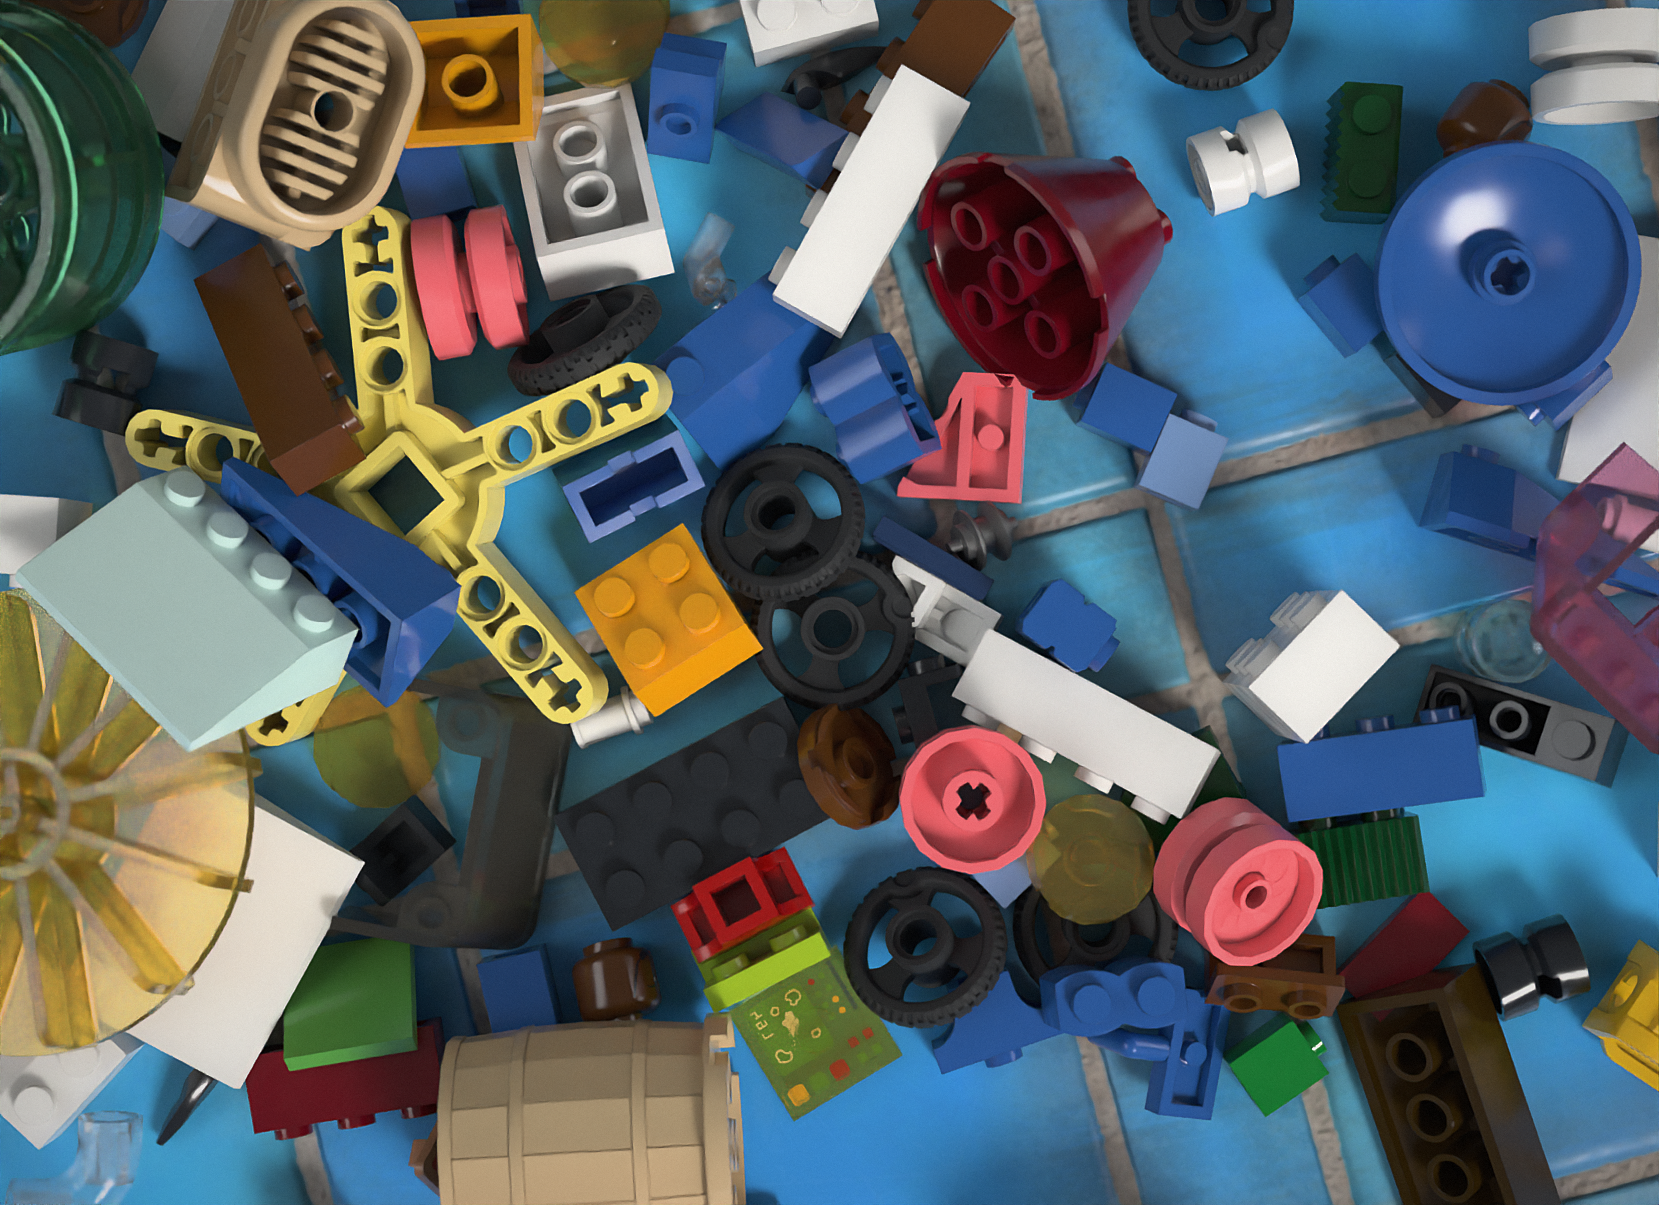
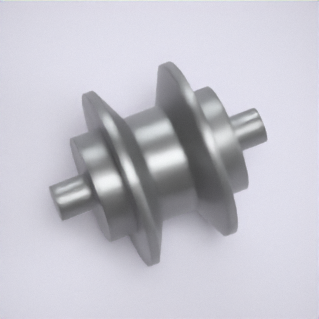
M981 501L979 503L976 518L972 519L964 510H958L954 513L952 519L953 527L950 530L951 541L945 544L946 550L950 555L957 553L963 562H967L969 566L978 571L986 567L987 554L991 552L1001 561H1006L1011 557L1012 543L1014 541L1013 530L1018 528V522L1015 517L1008 518L1002 510L997 509L990 501Z

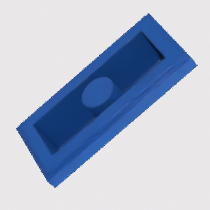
M769 92L763 93L724 117L714 127L717 132L737 149L816 190L822 187L834 169L832 164L850 133Z

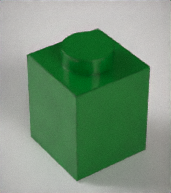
M1281 1012L1223 1052L1224 1061L1265 1117L1329 1074L1318 1058L1328 1050L1307 1020L1304 1019L1296 1025L1284 1012Z

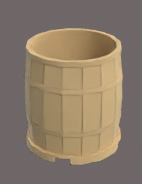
M730 1011L707 1013L704 1023L652 1021V1019L594 1021L545 1026L531 1025L521 1027L518 1030L471 1037L453 1036L446 1043L440 1071L438 1098L440 1205H746L739 1072H731L729 1051H720V1048L735 1047L734 1027Z

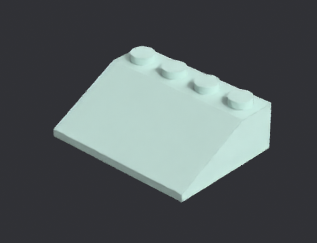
M187 464L135 483L20 567L15 576V580L187 752H191L336 685L359 629L230 505L220 498Z

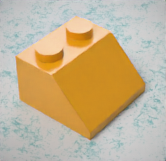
M531 14L408 21L422 48L425 61V85L418 111L405 143L406 149L536 140L544 107L543 44Z

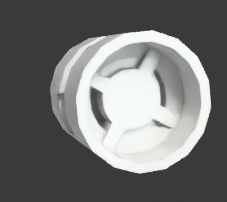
M1273 108L1240 119L1234 132L1230 133L1222 126L1186 139V150L1191 172L1202 202L1212 217L1246 206L1251 193L1255 192L1263 199L1295 189L1300 185V174L1294 147L1282 118Z

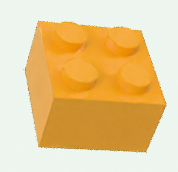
M683 523L574 592L632 692L654 717L662 714L764 649L707 556Z

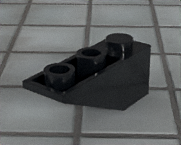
M1431 664L1412 723L1421 722L1420 710L1458 705L1460 716L1475 714L1481 747L1607 788L1612 787L1631 729L1616 719L1436 664Z

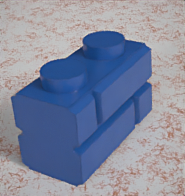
M1063 579L1044 582L1014 621V631L1036 648L1045 649V655L1060 666L1075 673L1082 670L1085 671L1086 669L1094 670L1097 673L1120 644V641L1112 636L1117 629L1115 627L1117 620L1095 603H1084L1085 596Z

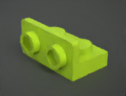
M810 908L703 965L698 963L692 949L691 954L706 982L703 992L713 1012H719L830 957L831 945L813 909Z

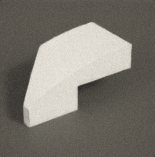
M896 555L892 566L895 575L905 587L913 606L911 617L915 618V622H912V628L916 627L915 639L967 668L987 628L997 631L1004 616Z

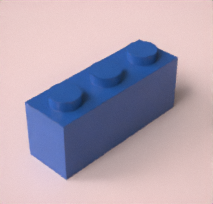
M1458 705L1442 706L1420 710L1421 722L1395 725L1393 714L1355 719L1356 731L1330 734L1329 723H1326L1308 743L1292 739L1282 741L1276 747L1288 822L1485 797L1487 788L1475 714L1460 716Z

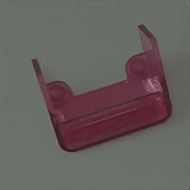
M1623 442L1559 503L1542 522L1537 537L1529 629L1533 639L1649 751L1659 754V605L1649 610L1644 617L1633 625L1597 589L1601 583L1659 529V472Z

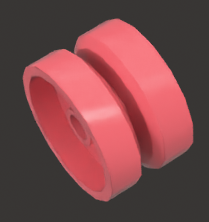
M503 204L470 210L464 223L466 252L463 250L456 226L445 214L415 219L411 223L410 238L418 295L429 340L439 361L472 354L477 342L476 313H478L485 338L496 350L529 344L530 333L526 304L528 302L525 274L517 244H515L512 228Z
M972 724L943 729L922 742L904 766L898 792L904 827L919 851L942 868L967 874L999 870L1022 856L1040 832L1046 808L1042 775L1028 752L1000 731ZM965 785H971L973 789L979 787L982 791V802L974 809H966L960 805L961 798L958 793Z
M1224 797L1203 804L1179 821L1162 844L1153 869V892L1162 910L1181 927L1191 932L1194 938L1212 955L1228 965L1253 966L1276 957L1298 939L1313 919L1322 896L1323 870L1315 852L1294 835L1283 829L1278 822L1247 799Z

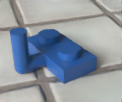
M1186 986L1189 1015L1175 1024L1159 1028L1158 1035L1135 1033L1118 1027L1103 1035L1087 1037L1090 1043L1124 1057L1153 1061L1145 1110L1163 1116L1211 1120L1231 1011L1225 1008L1224 1005L1205 1004L1204 988Z

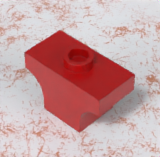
M784 846L758 858H751L749 856L692 886L694 890L692 893L670 907L698 963L703 965L816 905L787 848Z

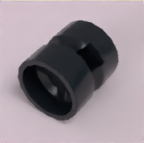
M78 328L68 363L75 370L73 378L62 380L52 415L125 436L130 420L142 411L143 404L136 397L138 390L149 387L159 353ZM103 367L117 371L114 389L96 384Z
M1555 914L1526 924L1523 928L1522 936L1518 938L1505 931L1473 942L1474 960L1480 963L1497 1016L1503 1022L1537 1011L1541 998L1546 997L1554 1004L1589 993L1591 989L1590 977L1581 948L1570 925L1561 914Z

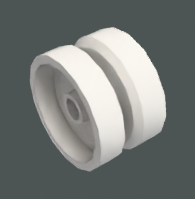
M1634 7L1578 11L1537 21L1528 28L1529 60L1543 70L1553 71L1545 74L1530 85L1531 118L1533 120L1555 125H1594L1629 122L1659 116V65L1653 64L1659 62V9Z

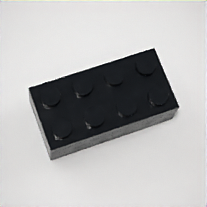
M784 695L566 808L553 817L612 932L693 890L692 886L747 857L755 858L831 818L820 808L805 783L799 766L797 747L801 727Z

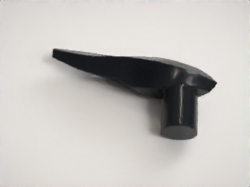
M864 46L828 52L808 60L791 73L781 92L795 95L797 104L805 110L814 109L822 100L820 91L843 84L866 68L877 64L887 47Z
M195 1068L192 1070L184 1082L180 1098L174 1104L163 1123L156 1140L157 1144L163 1146L184 1125L192 1113L219 1082L217 1079Z

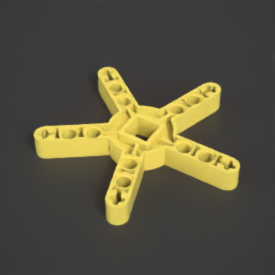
M375 206L363 218L342 228V246L359 408L357 411L365 426V429L356 433L367 459L308 490L307 493L416 545L436 564L442 565L449 570L454 579L461 585L456 610L460 617L545 716L561 724L577 722L591 716L602 708L609 692L608 681L601 668L493 543L503 518L505 486L658 419L666 413L671 405L673 396L671 381L666 373L655 365L633 362L623 363L480 427H476L459 413L434 404L428 333L422 314L412 258L410 238L412 222L406 214L398 210ZM383 227H387L389 231L388 239L379 241L378 246L373 245L372 234L379 233ZM386 263L393 264V273L374 271L373 269L374 265L387 267ZM389 284L395 290L397 306L388 318H383L378 312L376 299L379 291ZM392 349L398 351L404 363L403 372L394 383L388 381L382 369L383 360ZM633 381L646 382L648 384L649 391L640 396L642 405L640 403H621L612 407L607 399L618 398L631 392L634 389ZM578 400L586 404L591 414L590 427L580 437L571 432L566 421L568 409ZM147 409L137 413L130 420L125 432V443L129 454L138 463L147 467L170 471L187 464L202 480L221 484L223 466L218 462L216 446L219 440L225 436L231 442L234 457L279 478L276 470L269 463L253 426L185 410ZM519 426L528 431L533 444L530 455L523 462L515 459L509 449L510 436ZM161 431L165 435L189 439L185 447H169L168 443L159 440V433ZM407 455L444 498V501L405 535L368 490ZM485 576L492 578L500 588V601L494 610L487 609L478 598V586ZM525 625L536 629L542 638L543 647L537 659L529 658L520 648L519 636ZM559 659L562 660L561 665L552 668L553 674L543 676L541 673L542 669L557 663ZM344 669L342 670L336 685L282 709V713L277 711L245 726L248 735L257 743L265 746H279L309 735L317 726L347 672ZM576 679L582 688L576 694L578 701L570 704L563 695L570 688L567 682ZM282 717L288 721V725L282 726L279 724Z

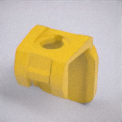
M1639 939L1626 959L1628 961L1598 1006L1592 1009L1582 1027L1600 1038L1602 1051L1610 1060L1659 1092V952Z

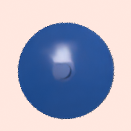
M1503 140L1478 144L1460 150L1430 167L1409 186L1393 207L1383 227L1375 254L1373 287L1376 308L1384 331L1396 352L1417 374L1439 390L1454 397L1484 405L1508 406L1535 402L1556 395L1584 379L1604 361L1621 339L1634 312L1640 290L1642 275L1640 242L1635 223L1620 194L1599 171L1582 159L1563 150L1531 141Z

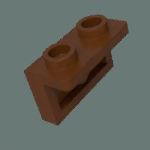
M1301 933L1294 943L1276 957L1253 966L1228 965L1212 955L1204 947L1205 1004L1224 1005L1228 1010L1238 1013H1249L1259 1009L1288 1012L1295 1018L1309 1020L1322 1016L1331 1017L1345 992V977L1336 975L1334 936Z

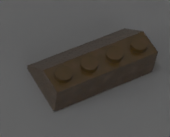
M1479 962L1433 969L1429 973L1357 998L1353 996L1338 1003L1336 1010L1403 1205L1561 1204ZM1393 1009L1382 1022L1371 1013Z

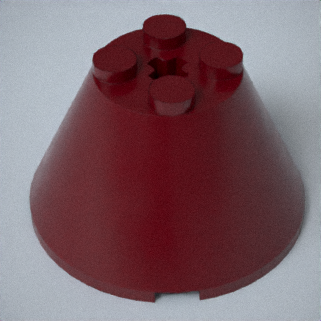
M993 152L965 153L940 165L931 174L922 191L917 215V229L922 231L927 228L931 259L922 263L925 276L934 300L954 336L985 372L996 373L995 376L1005 387L1010 386L1014 377L998 374H1014L1022 386L1035 391L1032 393L1033 399L1042 401L1066 398L1081 390L1092 381L1157 270L1163 257L1164 246L1170 243L1173 238V228L1168 216L1162 210L1156 208L1150 194L1137 179L1132 164L1122 156H1114L1106 160Z

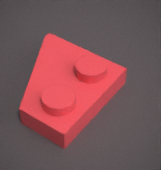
M963 372L948 397V404L941 417L934 422L942 449L914 462L907 476H903L897 487V496L900 498L1022 504L1029 389L1022 386L1014 374H998L1014 377L1011 385L1005 387L996 377V373Z

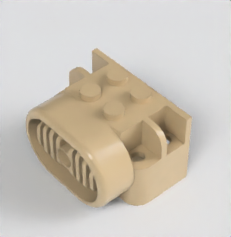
M235 0L163 196L309 252L311 247L321 245L328 240L336 229L351 225L367 215L383 198L391 183L418 111L425 85V61L421 45L413 28L399 8L389 0ZM328 92L333 101V115L325 126L320 127L314 115L315 103L321 95Z

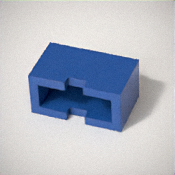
M666 413L650 423L631 430L552 469L589 544L636 521V516L656 506L660 509L705 487L704 481L679 429Z

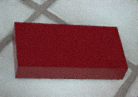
M1430 892L1410 895L1336 970V975L1345 977V989L1357 998L1431 972L1470 931ZM1393 1009L1371 1013L1382 1022Z

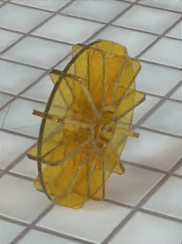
M24 588L0 591V1055L14 1057L51 1056L95 1047L99 1043L131 1029L155 1013L174 995L184 996L195 986L193 975L217 943L232 914L239 893H251L255 882L254 879L246 877L245 873L250 858L254 830L255 789L253 778L263 774L261 759L250 756L244 728L238 729L191 752H187Z

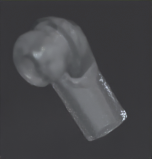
M707 212L685 253L683 268L693 297L703 306L710 305L712 308L719 310L736 297L738 291L736 282L726 278V273L720 260V255L735 226L710 212Z

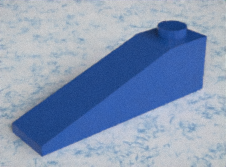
M773 268L688 332L650 364L663 370L671 381L673 396L669 409L722 473L724 470L728 471L730 469L729 466L735 463L740 457L744 459L747 457V453L760 448L775 435L800 392L810 379L809 367L821 361L836 337L773 301V293L778 286L768 280Z
M1463 444L1460 453L1452 451L1440 455L1418 527L1659 601V572L1518 471L1498 465L1500 454L1485 448Z
M234 456L224 461L220 498L230 505L276 551L359 628L343 669L385 708L397 702L453 630L461 585L454 579L449 570L442 565L436 564L416 545L307 492L296 496L285 481Z

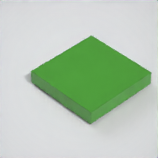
M410 932L318 947L284 1009V1061L289 1071L418 1050L415 949Z

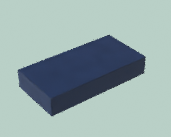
M884 515L871 536L873 537L872 541L939 578L975 601L984 600L995 581Z

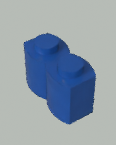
M890 332L871 335L809 367L812 382L810 385V396L813 404L819 413L829 418L835 426L838 440L836 443L838 460L851 475L855 476L860 484L879 480L942 449L932 416L917 393L907 360Z
M1144 956L1123 958L1109 964L1104 969L1083 964L1064 965L1054 968L1039 977L1044 1023L1069 1035L1079 1037L1099 1036L1117 1029L1124 1023L1139 1028H1161L1175 1024L1189 1015L1184 968L1155 958Z

